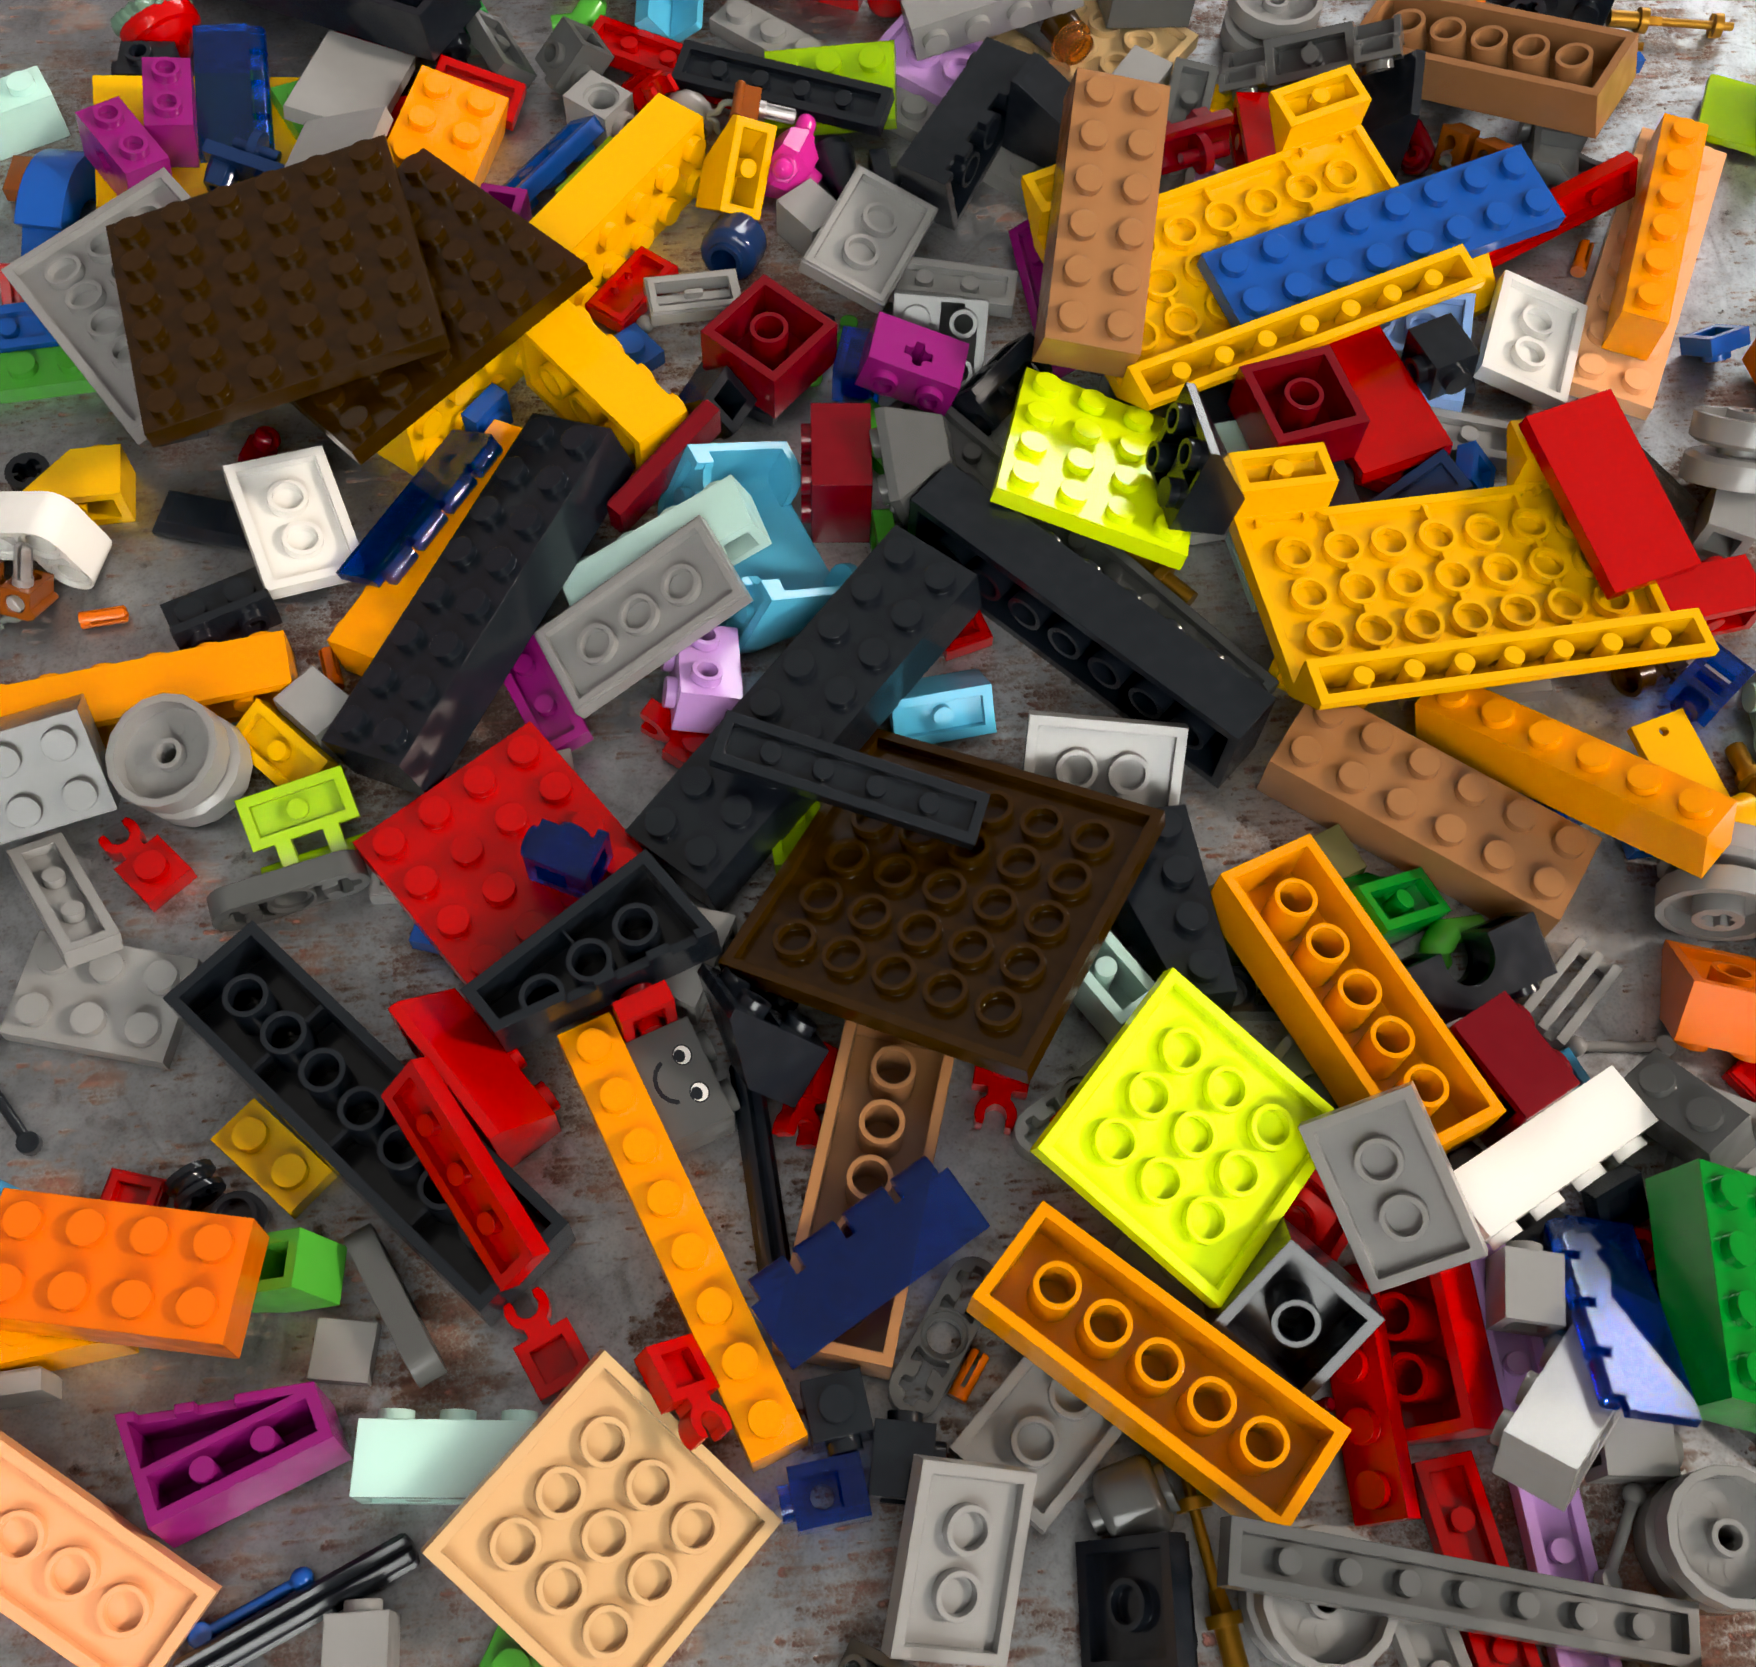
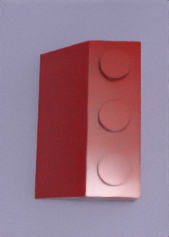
M456 988L397 1001L387 1008L413 1054L417 1058L429 1057L477 1135L511 1168H514L562 1131L555 1112L561 1109V1105L543 1081L538 1082L534 1086L522 1072L528 1064L518 1049L507 1053Z
M1470 1262L1381 1291L1380 1298L1408 1446L1454 1442L1492 1434L1504 1408ZM1358 1263L1343 1267L1348 1273L1360 1270Z

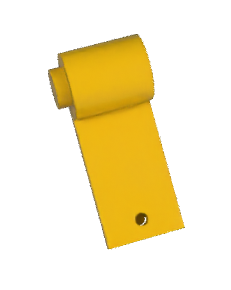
M1683 708L1626 730L1641 758L1730 797ZM1747 792L1731 796V798L1738 800L1735 822L1756 826V797Z

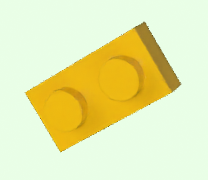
M256 698L236 725L250 744L253 765L277 786L338 766L334 759L267 701Z
M255 1098L210 1139L294 1220L337 1178V1175Z

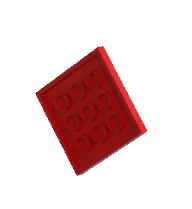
M531 721L352 842L361 858L464 985L468 984L643 851L637 842L627 836L625 833L626 829Z

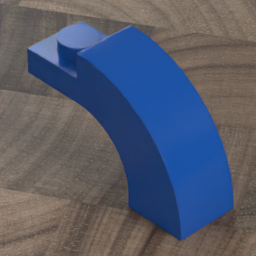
M47 148L38 152L29 162L19 186L14 215V224L22 227L21 256L77 222L85 203L88 200L96 201L95 168L84 155V151Z

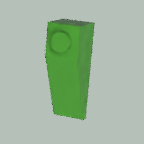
M301 1227L267 1233L270 1238L251 1313H294L340 1305L347 1247Z

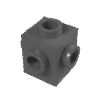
M562 16L535 57L536 62L546 75L544 78L545 82L561 95H564L590 70L603 75L614 59L613 54L595 29L565 16Z

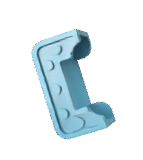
M787 441L687 444L668 489L659 499L658 516L666 508L678 505L701 492L709 483L722 480L731 474L751 495L772 542L768 547L733 566L754 601L718 626L738 628L740 654L756 652L798 635L857 569V566L852 563L836 564L829 572L791 504L801 487V465L798 463Z

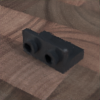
M256 566L160 605L170 627V633L179 650L194 648L204 642H224L248 637L255 632L267 631L269 628L283 623L268 589H263Z

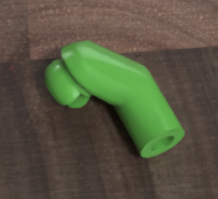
M579 0L572 13L550 15L552 29H555L562 16L592 27L600 14L605 16L607 11L606 1Z
M1476 914L1439 919L1433 922L1420 940L1418 952L1441 954L1448 970L1453 964L1451 953L1455 951L1457 944L1464 943L1460 933L1485 922L1483 916Z

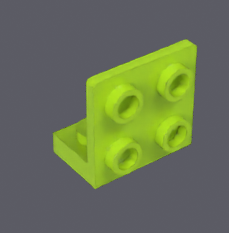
M1717 74L1709 76L1697 122L1709 125L1706 142L1749 153L1756 157V85Z

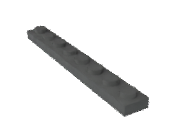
M1230 1515L1220 1518L1217 1587L1659 1667H1702L1699 1603L1239 1516Z

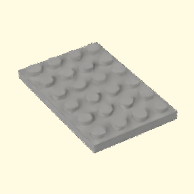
M164 167L1 269L10 284L138 445L146 441L147 438L143 431L106 226L119 222L126 217H135L165 207L174 201H183L191 198Z

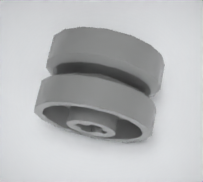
M1228 0V7L1220 31L1222 46L1226 52L1233 54L1264 47L1263 40L1316 29L1325 0Z
M1725 406L1695 407L1688 434L1695 440L1709 445L1693 446L1684 450L1678 477L1706 487L1756 494V409Z
M161 693L142 699L121 716L110 733L105 753L108 778L119 795L137 806L179 826L199 827L218 821L236 807L234 801L241 799L248 789L253 769L250 744L240 730L202 704L183 694Z
M1734 821L1731 843L1702 879L1657 858V876L1660 880L1656 883L1655 919L1664 928L1682 936L1708 941H1738L1756 938V826Z
M1714 1464L1656 1484L1647 1494V1499L1643 1505L1638 1508L1633 1523L1635 1555L1649 1583L1664 1597L1699 1603V1615L1726 1616L1738 1612L1756 1611V1473L1741 1466Z
M1318 1524L1304 1527L1297 1526V1528L1369 1541L1342 1526ZM1238 1590V1610L1241 1609L1244 1620L1243 1624L1248 1637L1266 1658L1283 1667H1371L1390 1647L1399 1619L1322 1605L1317 1607L1316 1604Z

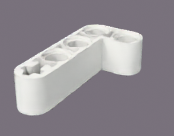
M0 491V560H13L14 544L18 542L30 543L33 546V561H36L48 573L54 574L56 580L72 588L82 590L93 588L112 547V540L78 505L60 494L49 491Z

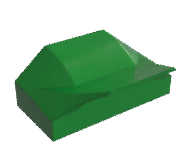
M1422 867L1389 877L1365 872L1343 879L1389 945L1411 938L1452 911Z

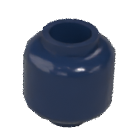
M740 211L732 214L723 213L712 223L703 237L700 247L702 260L710 271L735 268L738 281L744 280L754 272L764 256L767 247L766 234L761 225L748 214Z

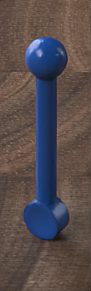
M304 1566L296 1568L288 1581L212 1623L197 1622L187 1636L188 1644L195 1649L216 1637L218 1633L288 1594L315 1581L313 1571Z

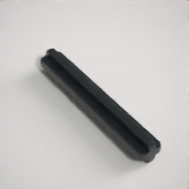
M731 1064L729 1067L730 1081L741 1107L735 1111L758 1275L765 1281L780 1280L787 1277L791 1254L767 1097L748 1089Z
M406 1533L396 1535L180 1656L174 1661L172 1667L244 1666L323 1621V1614L337 1613L343 1610L345 1600L362 1599L417 1568L420 1564V1559L414 1542Z

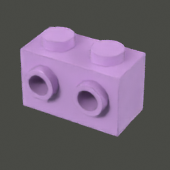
M717 626L660 666L661 671L669 672V676H666L664 679L662 707L670 708L671 730L711 734L724 719L726 711H731L743 698L738 628Z

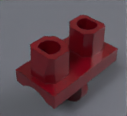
M1204 106L1191 110L1184 121L1172 124L1167 120L1161 175L1193 167L1199 175L1206 174L1214 169L1216 159L1230 156L1229 129L1234 119L1231 111L1226 108L1211 112Z

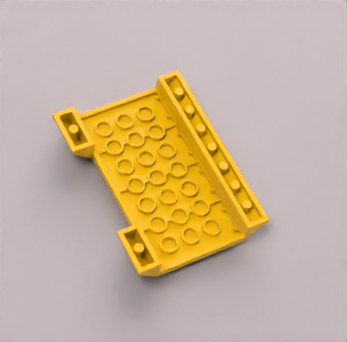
M1350 64L1270 91L1268 102L1276 154L1159 194L1141 356L1135 364L1127 366L1124 378L1105 375L1118 399L1149 411L1176 401L1186 382L1195 383L1200 392L1235 379L1239 366L1321 347L1484 286L1485 278L1464 245L1461 244L1232 328L1197 267L1202 253L1399 186L1361 124L1372 98ZM1056 164L1021 177V186L1034 248L1043 264Z
M1523 419L1511 420L1507 425L1506 486L1330 507L1328 506L1339 483V479L1324 442L1228 453L1245 497L1243 504L1229 526L1232 541L1288 696L1317 710L1715 656L1720 649L1699 607L1670 611L1657 583L1609 600L1606 599L1518 426Z

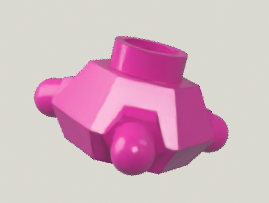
M800 115L794 127L785 130L775 139L764 196L779 199L809 178L817 184L822 179L823 175L815 168L819 157L813 135L816 121L812 115Z

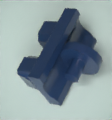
M259 129L253 130L248 140L236 136L233 139L232 147L206 138L201 150L208 163L203 181L208 192L213 191L217 187L229 186L238 181L241 182L259 176L263 172L277 170L285 166L280 163L281 151L269 148V135L267 132Z

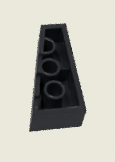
M986 37L978 50L970 55L966 67L897 162L901 188L939 209L934 222L952 230L956 229L1003 144L1011 80L1026 63L1031 54Z
M1186 805L1156 807L1165 811L1166 825L1116 918L1119 923L1118 931L1126 946L1132 947L1142 968L1154 982L1158 980L1164 971L1173 967L1230 1016L1238 988Z
M645 849L462 987L460 991L476 1015L508 1053L612 1005L613 1002L620 1000L621 995L626 990L641 983L656 984L722 954L717 930Z

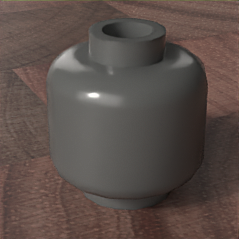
M1135 1454L1098 1469L1092 1477L1091 1485L1094 1496L1084 1500L1088 1516L1096 1534L1100 1536L1109 1532L1111 1538L1171 1531L1174 1526L1173 1513L1181 1510L1176 1492L1163 1463L1158 1462L1153 1465L1150 1459L1142 1454Z

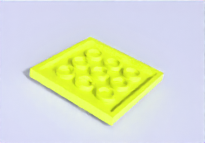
M1026 367L1020 381L990 502L1179 571L1188 557L1191 532L1170 530L1168 528L1163 509L1157 502V491L1151 472L1147 470L1145 462L1148 446L1152 441L1156 440L1165 423V418L1137 406H1131L1109 398L1095 389H1085L1066 382L1052 373L1040 372Z
M1172 967L1161 974L1029 1151L1209 1308H1221L1316 1169L1298 1129L1299 1124L1302 1121L1335 1109Z

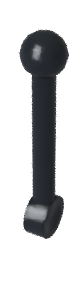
M0 1090V1112L17 1136L15 1144L17 1150L26 1156L36 1155L42 1149V1138L35 1132L27 1130Z

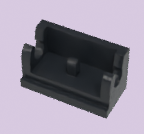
M1031 332L1007 343L959 390L951 404L953 408L988 437L1013 411L1020 381L1026 367L1034 369L1032 366L1034 364L1040 372H1053L1051 365L1032 361L1035 337Z

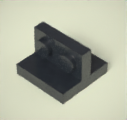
M1166 1531L1075 1542L1081 1666L1198 1667V1639L1195 1630L1192 1589L1193 1571L1190 1562L1189 1541H1186V1534Z

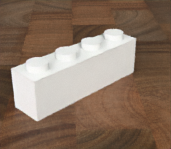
M1613 1065L1454 1170L1483 1239L1494 1251L1523 1231L1516 1222L1530 1212L1536 1221L1540 1220L1565 1202L1559 1191L1570 1184L1578 1192L1582 1191L1607 1173L1600 1164L1601 1162L1613 1155L1620 1164L1648 1144L1641 1134L1659 1120Z

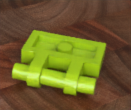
M341 765L234 801L253 852L256 853L274 846L276 847L280 861L262 867V874L332 852L356 850L352 842L366 833L363 832L349 838H345L340 824L361 816ZM321 830L324 831L328 845L298 854L293 842L294 839Z

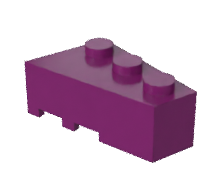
M314 1381L234 1394V1399L198 1405L195 1401L174 1404V1409L138 1415L134 1411L114 1414L147 1527L173 1548L353 1459L335 1407Z

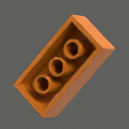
M3 1188L0 1196V1330L240 1359L270 1237L254 1218Z

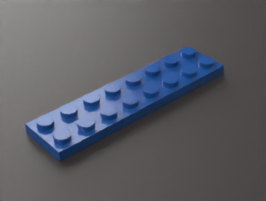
M1519 144L1202 253L1197 267L1233 328L1461 244L1464 245L1471 258L1481 256L1556 229L1561 225L1566 216L1524 148Z

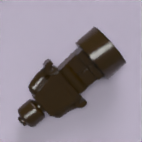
M1687 660L1611 670V678L1615 688L1622 695L1633 698L1652 689L1657 680L1663 677L1665 679L1670 678V685L1674 684L1688 671L1689 664L1686 662Z

